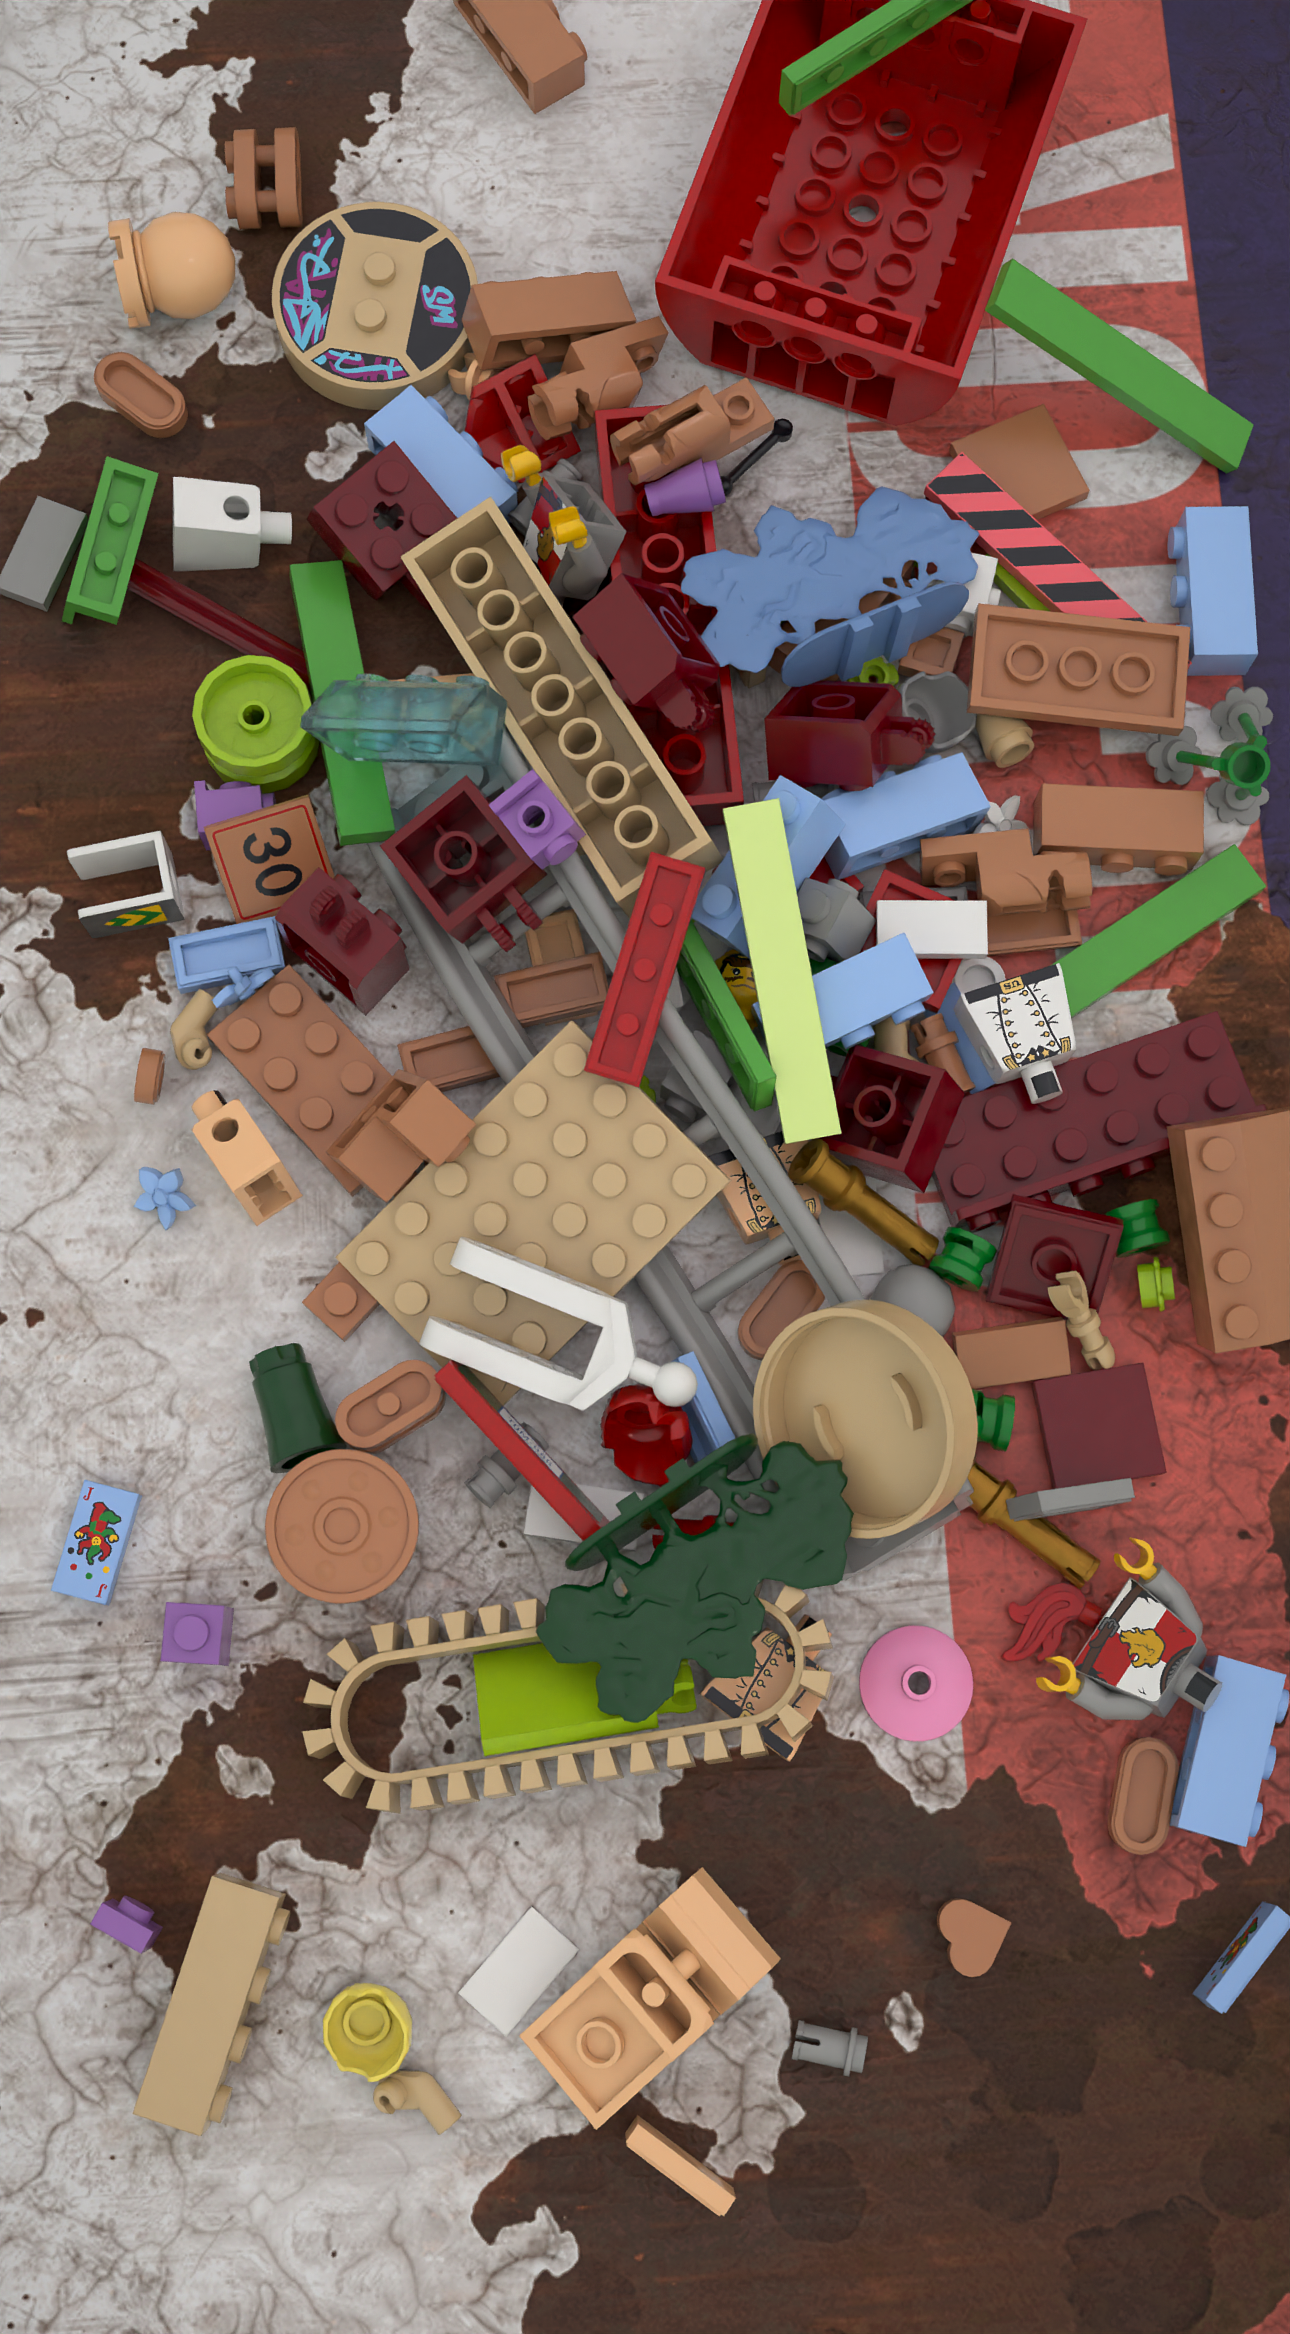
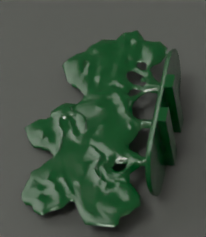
M753 1433L742 1435L727 1442L691 1467L682 1458L664 1471L669 1480L668 1483L643 1500H640L635 1491L615 1504L621 1515L597 1530L571 1552L565 1561V1567L573 1571L588 1569L606 1560L607 1568L603 1581L590 1587L563 1584L552 1589L548 1603L545 1606L546 1620L539 1624L536 1630L538 1637L557 1663L598 1662L601 1666L596 1677L599 1699L598 1708L609 1715H621L624 1721L633 1723L645 1721L666 1700L674 1695V1680L678 1675L682 1659L696 1660L702 1668L707 1669L713 1678L736 1679L739 1677H753L756 1649L752 1645V1637L761 1632L765 1616V1607L755 1596L757 1585L762 1580L769 1579L783 1582L786 1586L804 1590L835 1585L842 1581L847 1560L845 1542L852 1532L851 1522L854 1513L841 1496L847 1485L848 1478L842 1471L843 1463L840 1460L816 1461L800 1443L782 1441L772 1446L763 1459L762 1473L759 1479L748 1481L728 1479L727 1476L747 1461L756 1450L758 1438ZM772 1479L777 1482L779 1489L774 1493L765 1490L761 1484ZM708 1489L712 1490L721 1500L716 1522L701 1534L693 1536L683 1533L673 1519L672 1514ZM750 1493L769 1501L771 1507L768 1512L763 1514L745 1511L734 1500L735 1495L739 1494L742 1500L745 1501L750 1497ZM728 1508H731L738 1515L732 1526L726 1523L725 1513ZM657 1524L665 1533L663 1541L657 1545L650 1560L642 1565L619 1552V1550ZM619 1577H621L628 1590L624 1597L617 1596L614 1591L613 1584Z

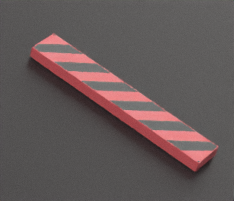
M963 452L926 485L924 495L933 503L941 504L951 520L967 521L972 529L978 531L979 536L975 542L991 557L998 558L997 562L1050 611L1147 622ZM1188 660V669L1192 664L1190 660Z

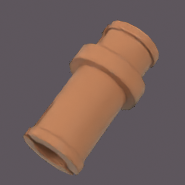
M942 1013L920 1021L921 1024L916 1023L912 1025L910 1030L914 1033L919 1044L915 1048L919 1059L925 1058L928 1065L945 1069L964 1092H969L976 1088L955 1046L959 1042L955 1031H948Z

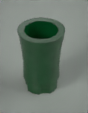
M299 1343L266 1349L256 1354L255 1358L249 1361L254 1377L252 1386L261 1412L267 1439L270 1471L272 1473H287L297 1464L313 1455L329 1450L347 1448L329 1413L312 1365L306 1361L304 1350Z

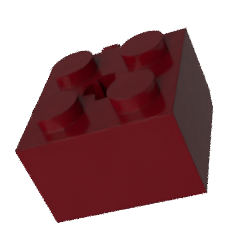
M393 441L317 503L306 520L338 559L342 560L343 565L373 599L378 600L401 580L421 606L428 611L433 609L404 564L401 556L455 521L457 517L397 443ZM378 513L386 514L393 520L392 527L395 528V531L389 526L383 529H379L376 526L375 521L379 517Z
M621 573L573 616L583 631V634L580 636L582 645L594 659L605 663L614 676L610 680L613 690L626 704L662 711L666 718L671 719L670 723L674 724V727L682 730L688 729L699 733V731L705 732L706 729H710L711 724L714 725L713 720L716 719L714 717L716 711H713V705H709V699L704 694V691L718 680L720 664L666 587Z
M820 680L801 687H791L764 718L768 780L777 781L781 775L802 788L820 783L836 784L846 791L864 790L873 787L889 765L902 766L906 763L909 766V764L915 765L916 762H920L926 753L925 750L929 749L935 740V728L931 726V722H926V719L921 720L919 718L915 720L914 717H902V694L892 684Z
M465 775L382 843L380 847L449 935L463 944L481 928L485 927L505 952H508L516 946V943L513 940L512 933L503 923H500L496 916L512 904L516 909L517 916L526 926H530L532 930H535L542 925V919L523 894L548 874L531 860L500 818L490 808L489 804L491 801L487 795ZM469 853L471 859L463 866L460 858L464 854Z
M318 867L280 907L275 916V921L286 947L366 1016L409 971L404 951L407 946L399 937L403 931L381 909H378L373 914L358 901L362 897L361 893L345 877L337 874L332 879Z
M860 1045L850 1047L838 1077L831 1075L841 1134L820 1137V1139L828 1144L829 1152L846 1166H857L863 1171L865 1176L925 1193L965 1092L945 1069Z

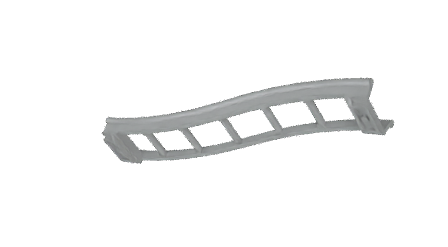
M494 707L484 709L477 716V720L489 740L398 810L391 807L395 833L465 775L493 802L530 771L506 725ZM545 814L529 827L536 828L540 826L545 819ZM385 841L367 843L409 925L448 993L505 1085H507L539 1052L486 968L493 961L491 957L502 950V948L489 932L473 944L470 939L462 944L449 935L382 850L380 845ZM575 850L565 861L557 865H548L557 882L529 903L542 920L561 906L567 908L571 905L614 973L626 931ZM516 912L501 922L512 933L513 940L531 929L530 926H526L520 920ZM667 996L655 1038L707 1113L704 1117L684 1129L683 1132L698 1147L711 1138L716 1140L722 1136L784 1232L696 1290L667 1245L634 1278L682 1355L694 1351L735 1438L751 1433L756 1435L753 1419L754 1385L709 1311L716 1307L715 1304L778 1262L788 1256L793 1257L799 1254L830 1306L847 1301L865 1300L794 1184ZM599 1019L584 1029L592 1040ZM758 1443L756 1450L745 1461L754 1480L759 1479L762 1473L763 1458ZM968 1478L954 1499L940 1512L927 1520L897 1534L882 1538L864 1539L848 1537L845 1542L847 1560L842 1580H848L862 1570L869 1571L960 1516V1511L973 1504L969 1495L974 1492V1489ZM772 1479L761 1484L765 1490L774 1493L779 1489ZM766 1500V1502H767V1504H768V1506H769V1508H770V1507H771L770 1502Z

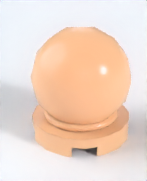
M171 212L153 219L142 233L138 230H133L130 218L108 222L110 240H115L119 259L113 260L124 313H128L130 329L150 326V313H153L155 309L171 318L195 319L215 310L228 297L235 280V256L228 238L213 222L193 213Z

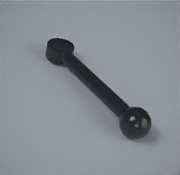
M782 418L775 421L772 434L727 476H720L725 496L731 493L733 483L777 442L790 440L793 425L789 420Z

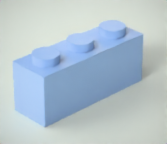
M410 385L364 423L368 448L375 456L391 442L395 441L457 518L491 496L508 524L510 523L508 514L517 507V485L508 478L503 468L497 467L494 470L483 458L480 446L469 433L463 431L459 434L448 423L446 412L433 397L427 396L424 398Z
M1248 506L1185 507L1176 527H1170L1167 549L1169 559H1176L1177 575L1173 576L1170 588L1171 606L1179 608L1180 625L1176 626L1191 627L1188 660L1192 664L1188 669L1187 676L1246 675L1258 655Z
M962 752L942 759L941 755H933L919 762L912 770L896 775L894 771L884 772L873 787L860 791H846L838 788L826 794L822 800L846 825L824 857L835 879L840 880L920 851V839L965 835L974 832L991 806Z
M780 775L763 801L779 798L795 887L798 894L805 878H810L846 824L821 798ZM729 850L698 895L692 919L715 938L750 959Z
M905 932L812 976L825 1048L842 1041L844 1048L848 1049L873 1037L875 1033L872 1026L892 1017L895 1025H899L926 1011L922 1002L928 1000L934 993ZM756 1002L752 1004L751 1013L765 1040L759 1005Z
M1220 1655L1206 1656L1203 1671L1222 1682V1688L1208 1711L1203 1712L1195 1706L1193 1708L1179 1766L1169 1826L1246 1847L1248 1837L1256 1836L1262 1820L1263 1805L1257 1802L1262 1779H1269L1276 1760V1747L1270 1745L1275 1722L1281 1723L1288 1709L1289 1690L1283 1688L1286 1675Z

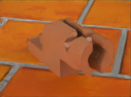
M657 316L570 343L559 374L543 383L531 386L535 394L528 396L529 411L540 436L545 440H551L568 435L572 432L571 423L576 424L579 429L589 428L595 423L596 410L632 408L643 385L640 373L649 370L656 364L669 333L660 317Z
M746 377L715 395H712L708 387L703 385L671 404L648 413L641 422L635 420L610 435V442L619 466L627 462L630 463L632 472L628 474V480L632 484L637 485L641 482L654 481L702 458L703 463L712 460L717 461L773 430L775 418Z
M1029 828L920 839L919 869L922 886L954 887L963 882L975 881L978 901H987V915L1024 912L1046 913L1048 900L1051 898L1055 899L1062 911L1087 909L1091 906L1089 896H1092V876L1088 854L1086 852L1043 851L1039 855L1033 856Z

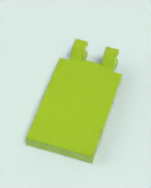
M543 1643L473 1654L480 1733L484 1756L659 1728L657 1714L670 1712L682 1714L697 1709L694 1681L688 1659L681 1660L678 1675L674 1680V1695L666 1700L645 1721L633 1723L624 1721L621 1715H609L598 1708L599 1699L596 1677L601 1669L598 1662L557 1663Z

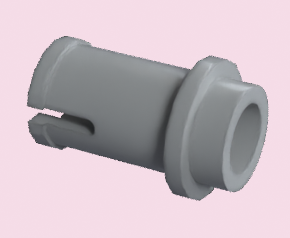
M801 2020L798 2021L795 2038L815 2042L819 2046L795 2041L792 2054L793 2060L800 2059L844 2069L843 2075L848 2077L850 2071L862 2073L868 2042L867 2036L858 2035L857 2028L851 2027L849 2033L804 2023Z

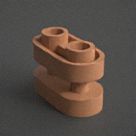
M275 128L274 145H259L256 129L234 130L233 141H225L228 174H234V186L226 187L225 190L228 218L237 219L240 230L261 229L262 212H277L281 228L302 227V171L297 128ZM275 166V190H262L261 167Z
M420 1360L403 1361L345 1397L339 1404L335 1415L336 1428L341 1438L354 1450L377 1454L435 1419L441 1413L446 1401V1392L434 1380L436 1378L434 1376L437 1373L436 1370L428 1363Z

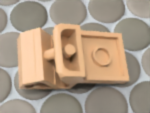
M702 1867L661 1903L636 1929H633L601 1958L581 1979L524 2030L519 2037L597 2130L668 2064L673 2062L714 2024L713 2021L739 2001L781 1958Z

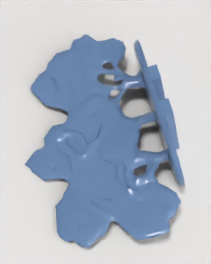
M883 486L876 488L859 507L856 518L858 524L854 535L847 538L836 536L831 524L813 518L801 521L796 519L793 513L771 505L767 512L762 515L754 529L760 546V551L756 557L735 554L724 548L691 557L686 561L683 569L686 576L682 580L681 591L704 606L717 608V614L707 625L701 638L719 662L720 667L731 664L739 670L758 673L767 667L775 648L784 642L797 644V646L786 657L782 665L781 678L783 683L789 687H801L838 674L841 681H846L860 675L863 664L874 658L884 655L887 662L890 663L907 656L910 644L938 632L953 621L963 610L969 599V590L963 584L975 579L978 570V564L974 560L970 548L979 536V532L972 529L967 521L951 520L941 504L932 503L926 499H912L904 492ZM909 560H915L918 563L919 569L918 580L916 578L908 580L912 585L909 588L905 586L901 577L904 563ZM933 562L937 566V572L929 576L926 572L927 564ZM883 578H895L897 588H891L884 584ZM933 579L945 582L925 589ZM874 591H887L901 597L897 601L864 614L858 608L860 599ZM820 619H849L815 633V622ZM781 621H789L796 632L786 633L780 626Z

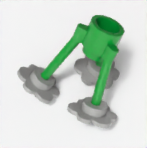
M1232 687L1227 690L1225 700H1221L1213 705L1210 717L1213 723L1220 726L1219 733L1221 738L1225 741H1232L1238 738L1240 741L1227 746L1222 751L1220 757L1203 755L1200 748L1195 746L1197 742L1196 732L1189 726H1184L1179 736L1158 734V741L1150 744L1145 754L1147 763L1151 767H1155V779L1162 783L1171 780L1175 784L1183 785L1191 780L1194 771L1193 765L1217 770L1220 773V782L1210 785L1207 789L1206 797L1210 805L1219 808L1217 811L1218 818L1224 823H1229L1234 819L1242 825L1255 823L1260 817V806L1266 804L1269 800V792L1264 787H1261V784L1267 779L1270 772V759L1263 750L1267 744V739L1265 736H1262V726L1270 724L1273 719L1271 710L1266 707L1268 702L1266 692L1260 687H1250L1244 692L1239 687Z

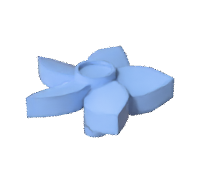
M237 966L227 971L234 984L223 988L212 1001L216 1008H221L245 1000L256 993L255 989L264 986V982L273 977L274 973L270 967L256 971L248 978L247 974L243 977Z
M142 1167L139 1169V1181L145 1193L140 1195L134 1207L142 1211H151L157 1208L160 1222L165 1230L171 1228L175 1221V1209L178 1211H188L196 1206L187 1195L180 1192V1187L183 1184L180 1168L173 1169L164 1175L154 1168Z

